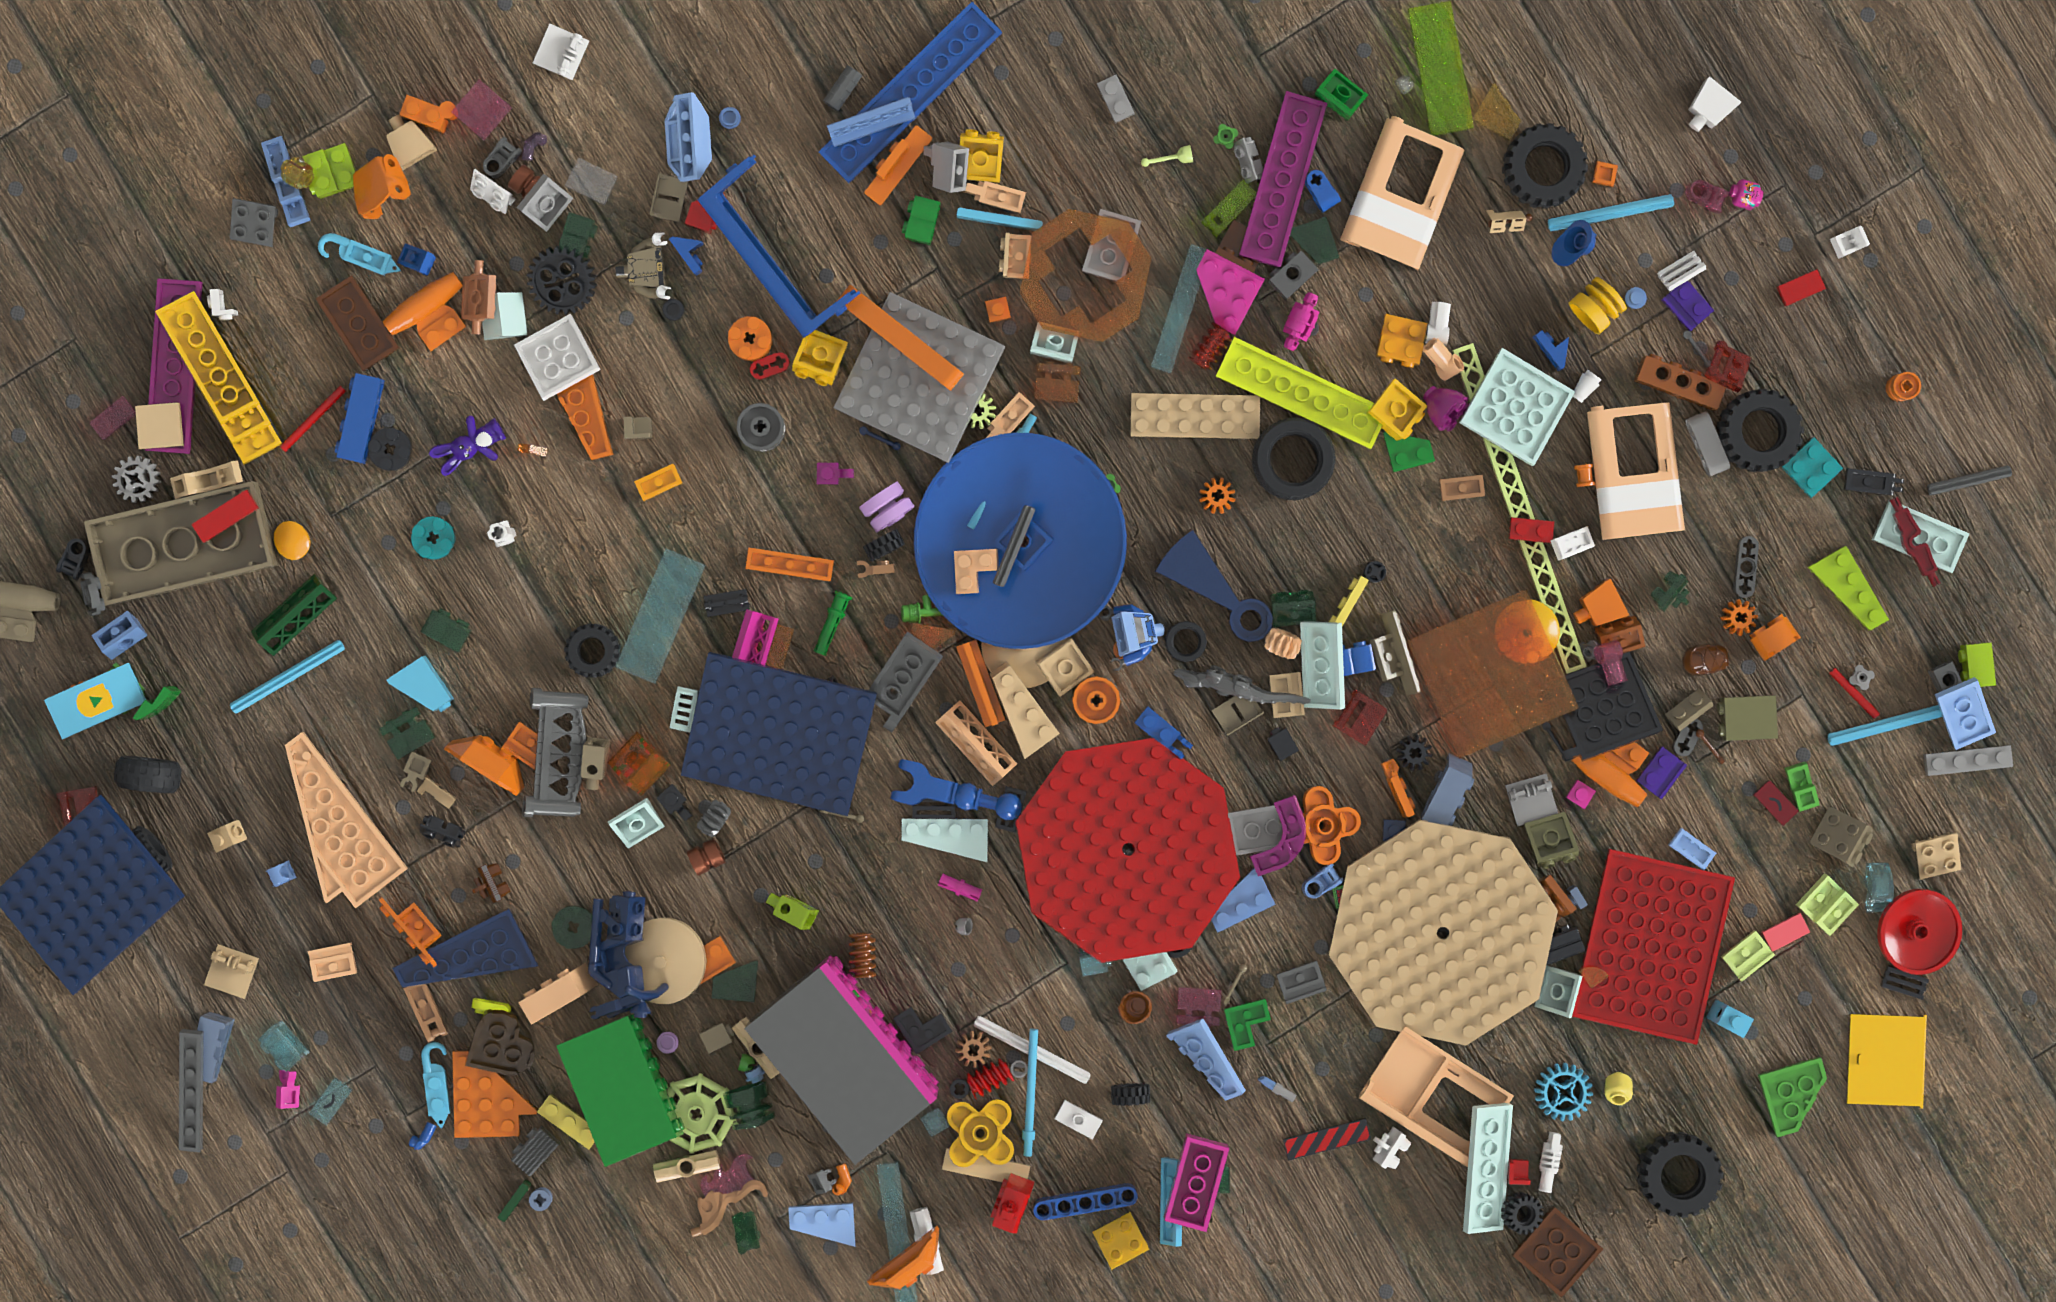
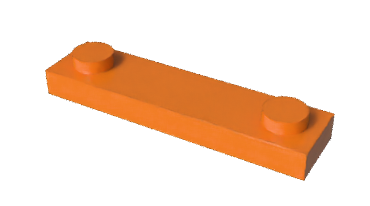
M748 548L745 569L831 582L834 560Z

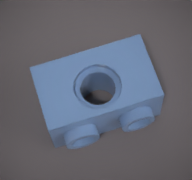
M126 611L91 636L100 650L112 660L146 637L147 633L138 619L129 611Z

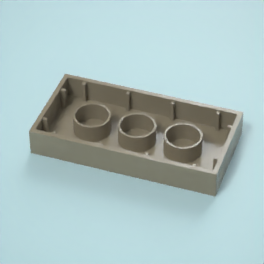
M254 481L84 521L96 574L101 583L100 591L105 606L118 605L278 566L259 484ZM248 490L259 506V509L203 543L191 524L241 492Z

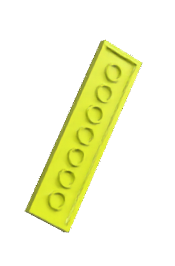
M1236 337L1233 338L1216 374V377L1310 420L1370 450L1382 427V424L1368 413L1374 404L1373 402Z

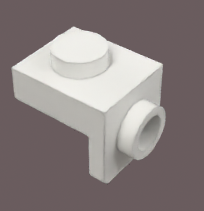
M1858 226L1830 239L1838 259L1870 244L1862 226Z
M210 290L207 302L208 307L212 308V316L219 317L220 321L232 320V316H238L237 310H225L222 290Z

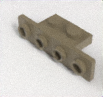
M1395 610L1383 613L1381 617L1387 635L1370 640L1382 681L1400 676L1407 696L1420 693L1419 680L1416 677L1413 660L1409 655L1407 641L1400 626V618Z

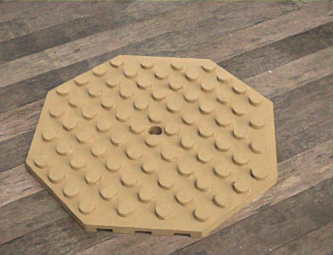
M1419 819L1347 866L1329 956L1376 1027L1401 1032L1406 1026L1423 1037L1468 1045L1539 1000L1558 910L1510 838ZM1440 927H1446L1449 930L1447 938L1437 936V930Z

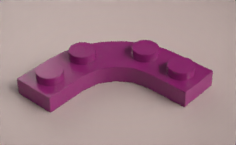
M1296 795L1274 802L1282 823L1283 834L1278 845L1250 856L1258 876L1285 867L1294 860L1303 847L1306 837V824Z

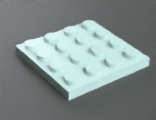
M1501 348L1459 423L1527 464L1534 466L1575 391Z

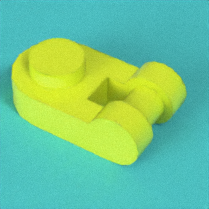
M473 998L471 1007L475 1009L476 1013L484 1014L489 1009L504 1010L511 1013V1006L508 1003Z

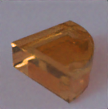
M518 443L517 451L547 456L548 448Z
M1584 967L1578 970L1590 988L1595 987L1609 977L1605 971L1597 967Z

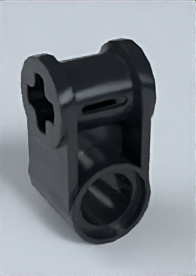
M84 538L70 540L57 564L56 572H63L72 576L73 580L77 581L83 573L91 553L89 541ZM78 542L83 546V551L80 554L75 549Z

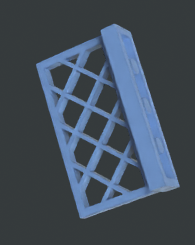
M910 97L832 123L827 125L833 145L836 147L913 120L915 115Z

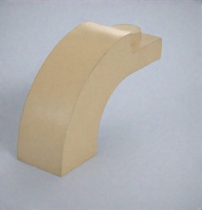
M231 461L210 469L184 473L170 478L175 499L222 489L243 482L238 461Z

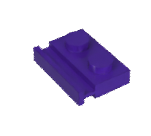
M1689 281L1674 288L1661 299L1688 331H1692L1714 311Z
M1661 746L1635 781L1659 799H1663L1687 764Z

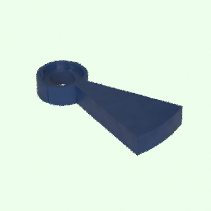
M1193 530L1182 537L1167 552L1156 568L1155 572L1231 610L1229 626L1237 638L1248 642L1263 639L1271 630L1273 617L1268 606L1257 599H1245L1239 602ZM1246 610H1254L1260 616V625L1253 631H1248L1241 625V615Z

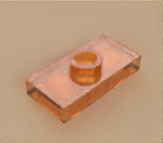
M777 624L765 663L766 666L783 669L794 629Z

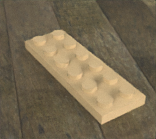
M1131 393L1130 437L1258 439L1260 436L1259 396Z

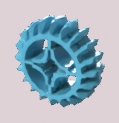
M1556 1063L1554 1064L1555 1071L1547 1067L1548 1075L1543 1072L1540 1073L1544 1080H1536V1083L1541 1085V1088H1534V1091L1541 1093V1095L1536 1096L1535 1100L1542 1101L1538 1107L1540 1109L1546 1107L1544 1110L1545 1115H1549L1552 1112L1551 1118L1555 1120L1559 1115L1560 1121H1564L1565 1115H1567V1118L1571 1121L1573 1120V1113L1577 1117L1581 1116L1578 1111L1580 1108L1585 1112L1587 1111V1108L1583 1106L1584 1103L1591 1104V1101L1586 1097L1593 1096V1092L1587 1091V1089L1592 1087V1084L1585 1083L1589 1077L1588 1075L1582 1076L1584 1071L1581 1068L1576 1071V1066L1572 1064L1568 1070V1064L1563 1063L1562 1069H1560L1559 1064ZM1561 1075L1572 1076L1563 1083H1558L1554 1080ZM1577 1081L1580 1086L1578 1099L1573 1095V1089ZM1549 1084L1554 1088L1553 1100L1549 1102L1547 1097ZM1556 1086H1559L1563 1089H1567V1094L1570 1095L1571 1098L1563 1094L1560 1095V1090ZM1564 1101L1573 1103L1568 1108H1556L1558 1104L1560 1105Z

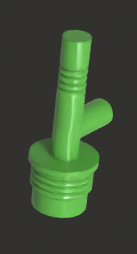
M928 595L922 596L923 609L920 608L919 602L901 606L902 622H916L920 624L921 617L943 615L937 608H932L931 599Z

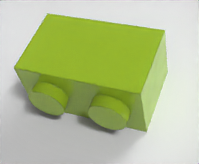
M1992 643L1960 645L1958 659L1962 663L1963 669L1960 673L1961 681L1964 682L1975 677L1980 687L1995 686Z

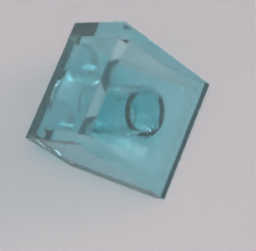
M283 1020L271 1026L258 1039L261 1042L260 1047L267 1054L270 1053L275 1058V1065L280 1070L284 1069L286 1072L291 1070L310 1053Z

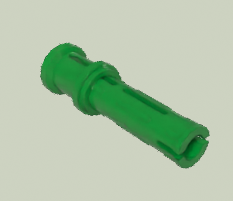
M837 590L834 591L835 597L831 607L827 608V613L829 614L813 650L824 656L827 655L840 620L846 615L844 612L848 602L853 598Z

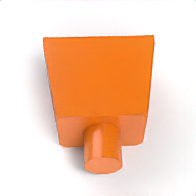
M1611 579L1604 580L1579 600L1583 608L1573 613L1578 624L1590 620L1593 626L1605 624L1629 615Z

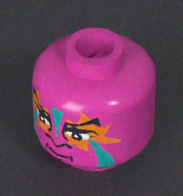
M1741 179L1736 185L1733 184L1731 186L1729 196L1732 197V204L1734 206L1752 210L1755 206L1758 207L1760 205L1763 191L1759 184Z

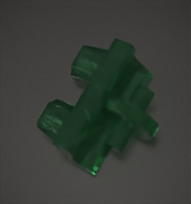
M1669 571L1663 579L1665 583L1671 586L1668 591L1665 592L1657 587L1651 593V597L1663 612H1665L1670 604L1677 608L1680 603L1685 606L1689 603L1685 598L1689 593L1684 588L1688 583L1685 575L1681 573L1679 576Z
M749 1211L733 1215L732 1223L734 1224L738 1253L742 1255L751 1249L760 1248L759 1239L761 1236L757 1230L755 1213Z

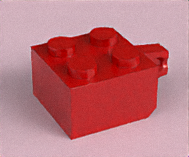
M1010 1173L1008 1180L1004 1178L990 1216L994 1218L992 1226L1010 1233H1017L1035 1183L1034 1181Z

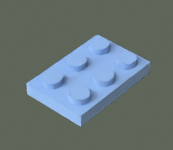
M1975 677L1935 694L1952 745L1956 750L1996 733L1979 682Z

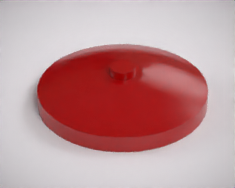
M1912 889L1905 891L1891 900L1881 914L1877 929L1879 947L1887 961L1903 972L1915 975L1935 972L1944 967L1959 948L1962 938V921L1959 912L1947 897L1933 890Z

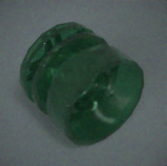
M766 1081L747 1084L723 1093L726 1107L737 1108L738 1110L729 1115L730 1120L740 1118V1120L732 1123L733 1130L755 1128L776 1117L775 1111L765 1112V1110L773 1107L772 1102L762 1103L761 1101L770 1095Z

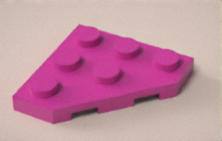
M1207 249L1197 268V273L1216 326L1235 335L1255 299L1264 278Z

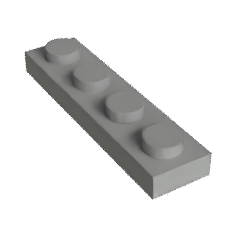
M2011 745L1924 754L1926 776L2013 767Z

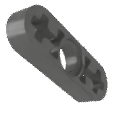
M1753 536L1742 537L1737 544L1733 591L1739 598H1748L1755 591L1759 543ZM1748 540H1750V544H1753V548L1749 549L1748 555H1753V559L1749 557L1741 558L1742 554L1746 555L1747 549L1743 547V543H1747ZM1743 561L1751 563L1752 569L1749 573L1741 571L1740 565ZM1739 576H1751V579H1746L1745 585L1749 587V591H1745L1742 594L1743 592L1739 590V586L1743 585L1744 579H1739Z

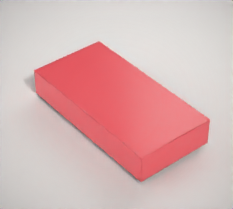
M1797 913L1761 933L1773 952L1810 933V930L1801 913Z

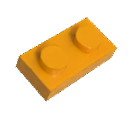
M674 464L634 481L643 501L683 484Z

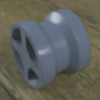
M545 1187L535 1189L529 1197L530 1206L536 1211L547 1209L553 1199L552 1193Z

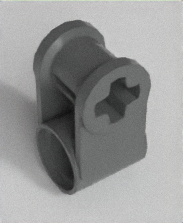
M506 137L500 139L493 151L483 162L485 173L492 179H498L503 176L522 152L520 148L516 149L511 145ZM498 163L499 169L496 172H490L488 170L490 164Z

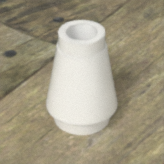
M1589 370L1585 374L1582 373L1574 389L1573 397L1582 403L1584 399L1600 386L1599 382L1602 379Z

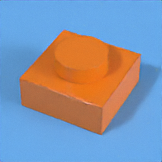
M1006 297L985 301L990 323L1011 318Z

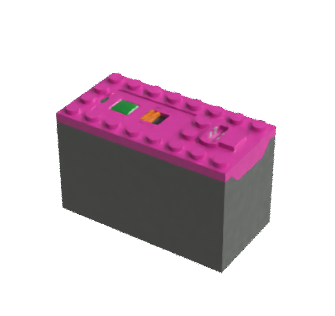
M830 954L752 1017L744 1029L854 1165H856L937 1099V1084L939 1081L932 1073L929 1074L927 1072L925 1064L918 1056H913L910 1053L912 1050L910 1045L904 1039L901 1041L897 1037L898 1031L893 1024H887L884 1021L883 1017L885 1015L878 1006L874 1008L869 1002L871 998L864 989L861 991L855 985L858 982L850 972L848 974L845 973L842 969L844 964L837 956L833 958Z

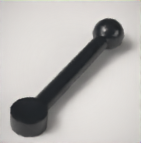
M1544 722L1542 729L1548 732L1562 754L1564 749L1550 729V723Z

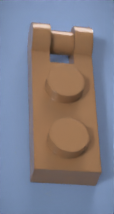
M427 984L403 988L428 1043L434 1041L435 1037L449 1034ZM435 1022L437 1028L431 1030L428 1024Z

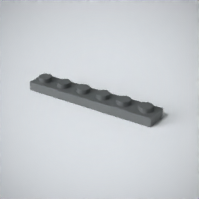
M182 1029L179 1032V1150L200 1153L203 1149L204 1031Z

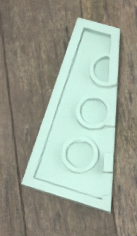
M902 818V841L987 862L988 819Z

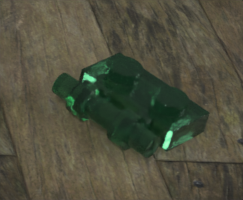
M417 707L403 711L401 716L394 720H388L385 722L386 725L379 728L383 736L389 732L394 736L387 743L397 760L436 738L425 719L418 723L414 719V717L421 714ZM408 722L410 728L400 733L398 727Z

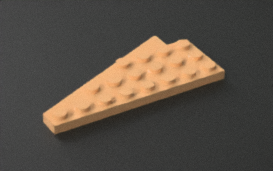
M301 732L288 742L285 748L325 903H328L343 892L352 905L357 908L408 868L306 734Z

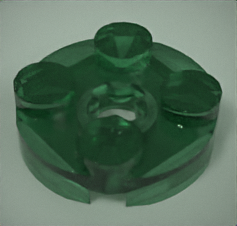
M567 906L561 909L552 921V933L555 940L567 949H577L588 944L591 938L592 914L580 906ZM572 921L574 924H579L577 933L569 931V922Z

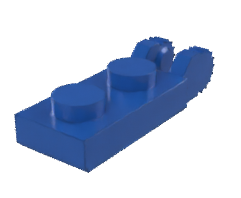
M1148 706L1134 722L1180 759L1184 755L1179 749L1172 746L1174 741L1178 739L1189 749L1193 746L1180 735L1179 731Z

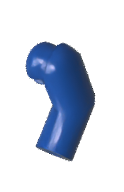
M427 1122L419 1138L416 1136L411 1137L409 1146L414 1147V1150H420L431 1140L437 1126Z

